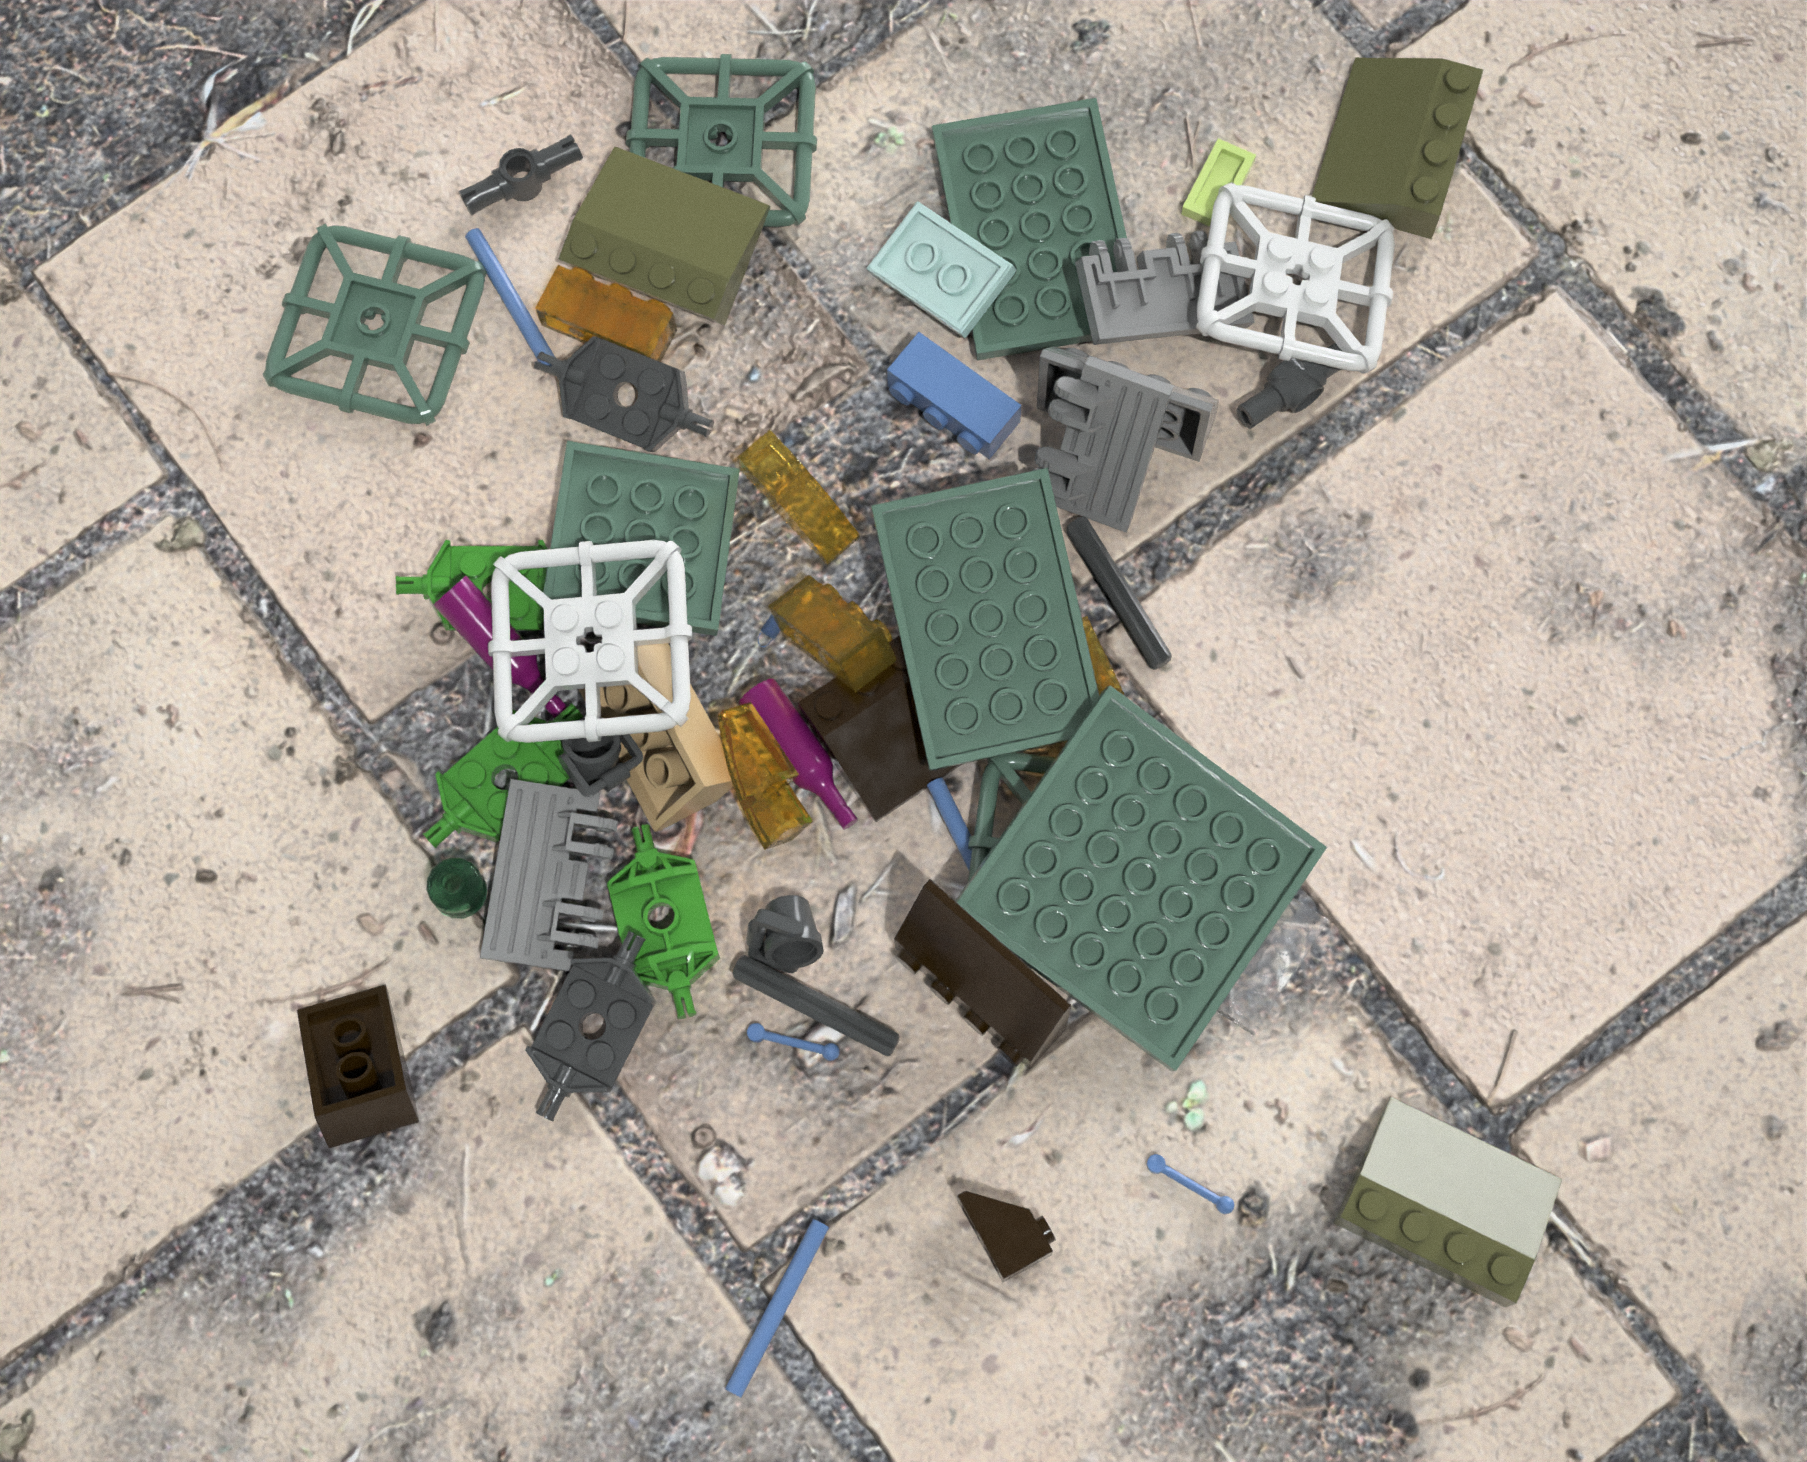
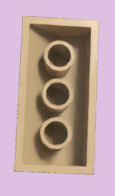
M664 643L637 646L638 675L672 703L670 645ZM691 684V699L689 711L686 714L689 719L682 727L676 725L672 729L661 732L630 734L642 751L643 760L636 768L630 771L631 776L627 779V782L654 832L661 831L717 802L742 779ZM632 685L600 687L601 718L663 713ZM579 689L586 703L585 689ZM621 742L618 763L622 762L624 764L632 759V757Z

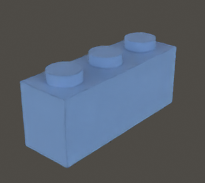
M920 332L916 334L887 369L889 391L895 399L904 405L911 403L923 412L924 418L932 426L939 430H943L945 427L957 436V441L965 450L974 455L979 452L987 459H990L1021 422V404Z

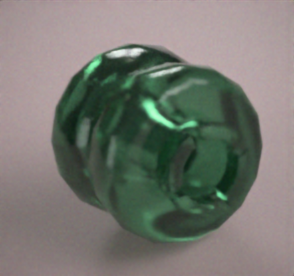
M448 858L440 861L432 868L427 877L426 891L429 900L443 915L452 919H464L474 915L482 908L487 898V885L484 876L472 862L463 858Z

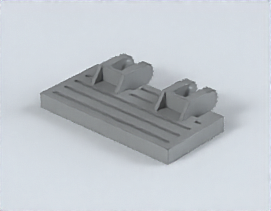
M1203 230L1192 232L1189 244L1193 265H1190L1184 237L1180 233L1168 234L1165 249L1142 251L1137 256L1139 270H1137L1129 239L1119 238L1114 242L1113 252L1117 272L1112 270L1105 241L1091 242L1089 248L1090 256L1081 257L1075 262L1093 345L1201 333L1196 327L1198 323L1196 309L1203 272V265L1200 262L1201 252L1208 242L1207 234ZM1236 242L1224 243V249L1227 254L1239 256ZM1220 272L1214 310L1217 312L1248 296L1244 277ZM1251 312L1229 325L1248 328L1255 323L1253 313Z
M1089 355L1084 364L1080 380H1075L1073 377L1070 378L1068 376H1062V378L1056 380L1054 391L1061 399L1056 398V400H1052L1047 413H1049L1052 419L1067 425L1061 449H1054L1049 446L1037 449L1034 461L1042 468H1033V471L1048 468L1056 507L1127 533L1174 385Z
M510 779L480 954L481 959L570 972L572 968L570 961L574 957V952L554 949L555 943L584 948H598L599 938L591 934L557 931L560 915L581 918V920L590 922L601 921L604 910L562 903V899L583 902L589 866L587 862L569 860L570 854L600 859H612L614 849L607 845L572 841L575 826L595 829L604 833L617 831V820L577 813V811L597 814L600 793H596L591 797H585L578 789Z

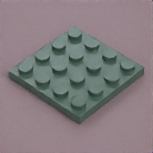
M567 441L550 549L579 547V543L585 541H592L593 545L645 540L675 542L681 548L680 554L685 566L687 625L692 626L693 633L717 636L740 469ZM655 558L596 563L597 596L625 593ZM581 565L547 567L543 593L551 600L582 597ZM667 571L636 604V624L661 628L670 625Z

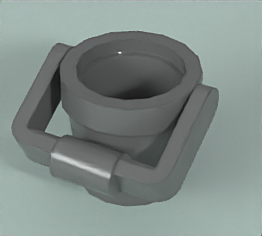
M626 734L602 736L601 741L588 742L586 738L562 740L564 753L558 757L559 763L579 792L585 797H591L602 789L609 792L630 778V771L642 762L643 753L631 735ZM621 742L632 757V759L624 764L622 762L618 763Z
M787 895L773 899L766 905L765 909H759L755 918L748 923L746 943L749 946L748 956L764 965L787 973H795L798 968L816 962L824 952L821 934L817 931L809 901L804 897Z

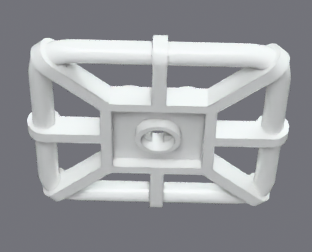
M1232 182L1220 187L1213 205L1207 246L1202 249L1200 258L1203 272L1196 309L1198 320L1196 327L1203 336L1209 335L1223 342L1278 354V359L1289 361L1292 357L1347 371H1359L1363 374L1375 369L1382 350L1386 310L1392 304L1393 291L1389 288L1395 248L1393 235L1395 228L1387 219L1381 220L1369 214L1315 202V197L1304 195L1303 199L1251 186L1235 185ZM1245 203L1298 215L1295 238L1268 232ZM1229 213L1256 245L1254 260L1227 254L1224 249ZM1311 219L1366 231L1363 235L1338 248L1308 241ZM1378 245L1373 286L1367 287L1340 280L1343 263ZM1220 272L1250 278L1251 284L1248 296L1218 312L1214 310ZM1297 274L1303 280L1300 285H1295L1292 283V277L1286 275ZM1337 299L1370 307L1365 346L1360 344L1337 316ZM1253 311L1283 318L1280 337L1229 324ZM1296 321L1323 327L1342 351L1295 341Z
M645 540L593 545L592 541L580 542L579 547L518 552L508 555L506 558L500 556L493 565L496 568L491 581L493 641L488 643V654L493 657L494 713L500 737L506 742L513 740L524 743L586 738L588 742L601 741L602 736L661 732L672 729L676 725L682 727L689 719L686 714L689 711L691 699L688 641L692 639V626L687 625L685 566L680 554L681 548L675 542ZM655 558L625 593L597 596L596 563ZM580 564L582 597L551 600L518 571ZM667 571L670 625L665 628L637 630L636 604ZM509 581L513 582L544 609L545 638L510 640ZM594 631L596 636L602 637V643L595 644L594 652L587 653L586 648L580 645V641L586 636V633ZM670 643L672 703L638 675L637 646ZM545 654L546 680L521 708L513 714L511 657ZM632 685L663 713L601 719L600 687ZM585 689V720L528 725L557 691Z

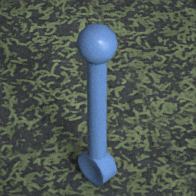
M759 1023L751 1024L747 1029V1036L754 1043L768 1040L822 1054L828 1061L837 1059L840 1054L839 1047L834 1043L821 1045L765 1031L764 1027Z
M1154 1154L1149 1157L1147 1168L1151 1173L1165 1174L1214 1203L1217 1210L1222 1214H1229L1234 1210L1235 1205L1232 1198L1228 1196L1220 1197L1169 1167L1161 1155Z

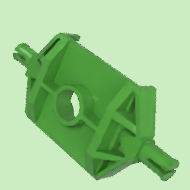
M445 540L429 567L427 574H423V577L396 576V594H423L424 599H429L433 606L434 603L465 576L483 593L484 587L492 581V575L496 568L493 564L500 556L506 558L508 555L518 552L546 550L548 548L543 540H538L539 546H451L450 540ZM547 567L518 571L539 590L544 591ZM509 581L510 624L515 630H544V609H541L534 600L513 582ZM433 606L445 630L456 631Z
M570 703L552 721L546 722L543 719L534 717L528 725L577 721L584 717ZM495 728L447 772L442 775L438 771L435 774L445 813L442 814L443 817L436 824L423 833L424 837L435 848L455 830L458 834L464 831L493 842H499L509 789L500 790L495 787L494 780L496 775L502 770L511 769L518 773V780L562 786L570 778L558 760V757L564 753L562 740L531 743L515 742L513 740L506 742L498 735L499 728Z
M648 824L641 825L645 840L643 843L640 829L636 826L631 829L637 853H635L636 858L607 883L621 943L623 944L628 931L646 939L633 964L637 965L635 971L645 985L668 990L673 995L677 1019H685L686 1014L683 1000L685 1001L689 1017L697 1014L690 992L691 985L720 959L697 865L693 859L658 852L657 848L654 847L650 825ZM661 906L669 907L674 911L673 923L665 929L654 928L649 922L652 911Z

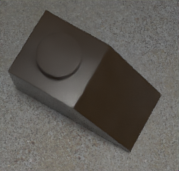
M968 1191L957 1195L959 1205L1003 1283L1052 1256L1053 1250L1049 1244L1056 1241L1043 1216L1035 1219L1030 1209Z

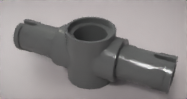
M570 134L540 151L536 148L531 151L524 148H514L503 154L499 167L491 171L492 175L472 186L459 190V194L471 216L502 199L508 201L513 198L517 201H529L538 196L542 190L543 183L551 179V174L583 159L582 153L577 143H574L575 140ZM519 172H529L525 177L513 178Z
M1336 343L1328 347L1329 349L1342 351ZM1292 357L1289 361L1284 360L1268 375V382L1265 383L1264 390L1238 406L1236 410L1237 415L1245 427L1252 429L1278 410L1285 412L1290 408L1293 413L1300 412L1311 405L1322 394L1326 379L1341 369Z

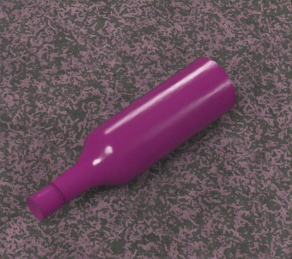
M465 576L434 603L433 606L493 670V657L488 654V643L493 641L492 603ZM510 624V640H525ZM537 655L511 657L512 684L519 685L533 694L545 681L538 669ZM556 694L545 705L546 710L554 718L568 707Z
M770 678L751 688L742 696L738 704L794 784L819 796L843 830L853 826L858 821V818L850 807L847 806V803L834 784L833 763L830 756L776 680Z

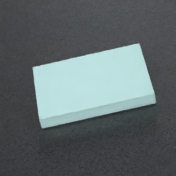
M918 201L866 268L870 274L963 338L968 336L1017 271L1011 263Z

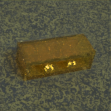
M558 265L535 307L541 326L582 343H586L593 336L599 337L659 362L662 361L677 332L674 313L664 303L655 299H649L647 302L637 298L624 286L616 283H611L608 286L596 281L590 273L577 267L570 270Z
M810 575L806 576L768 606L783 636L854 692H857L897 660L889 644L893 640L892 635L880 620L875 619L871 621L866 617L858 604L854 601L845 602L831 584L826 583L822 585Z

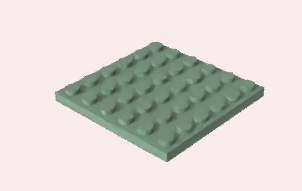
M1109 685L1100 694L955 901L1027 966L1170 1071H1176L1327 847Z

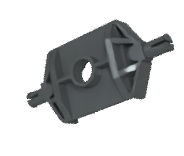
M595 336L590 338L567 360H560L542 351L537 356V359L550 363L552 366L535 361L534 368L554 375L559 380L564 418L575 420L642 447L649 452H656L680 429H689L704 435V437H708L712 431L696 424L700 423L713 428L714 420L695 414L689 408L685 371ZM632 383L638 390V399L633 406L626 408L619 402L618 391L624 384Z
M630 931L627 932L628 934L617 955L614 954L613 958L572 959L570 961V964L573 966L532 1046H527L525 1049L546 1082L549 1083L547 1086L549 1089L536 1113L550 1121H554L564 1098L570 1097L572 1093L611 1092L656 1003L655 998L635 971L637 965L633 964L646 939ZM598 1013L604 1018L606 1029L600 1038L590 1040L583 1032V1022L587 1016Z

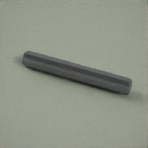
M1079 517L1067 525L1066 529L1069 538L1145 661L1153 670L1165 666L1171 661L1172 655L1091 523L1086 517Z
M742 955L733 969L732 974L736 980L885 1056H890L898 1045L900 1037L897 1032L746 955Z

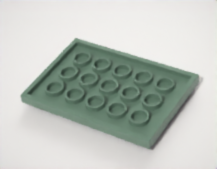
M1097 98L932 125V136L949 222L1011 263L1017 270L971 330L977 361L1043 350L1054 346L1060 347L1092 341L1075 262L1081 257L1090 256L1089 248L1091 242L1102 240L1105 241L1108 248L1107 252L1110 256L1112 270L1117 272L1113 252L1114 242L1119 238H1127Z
M1048 468L871 505L929 771L1068 741L1098 699L1099 693Z

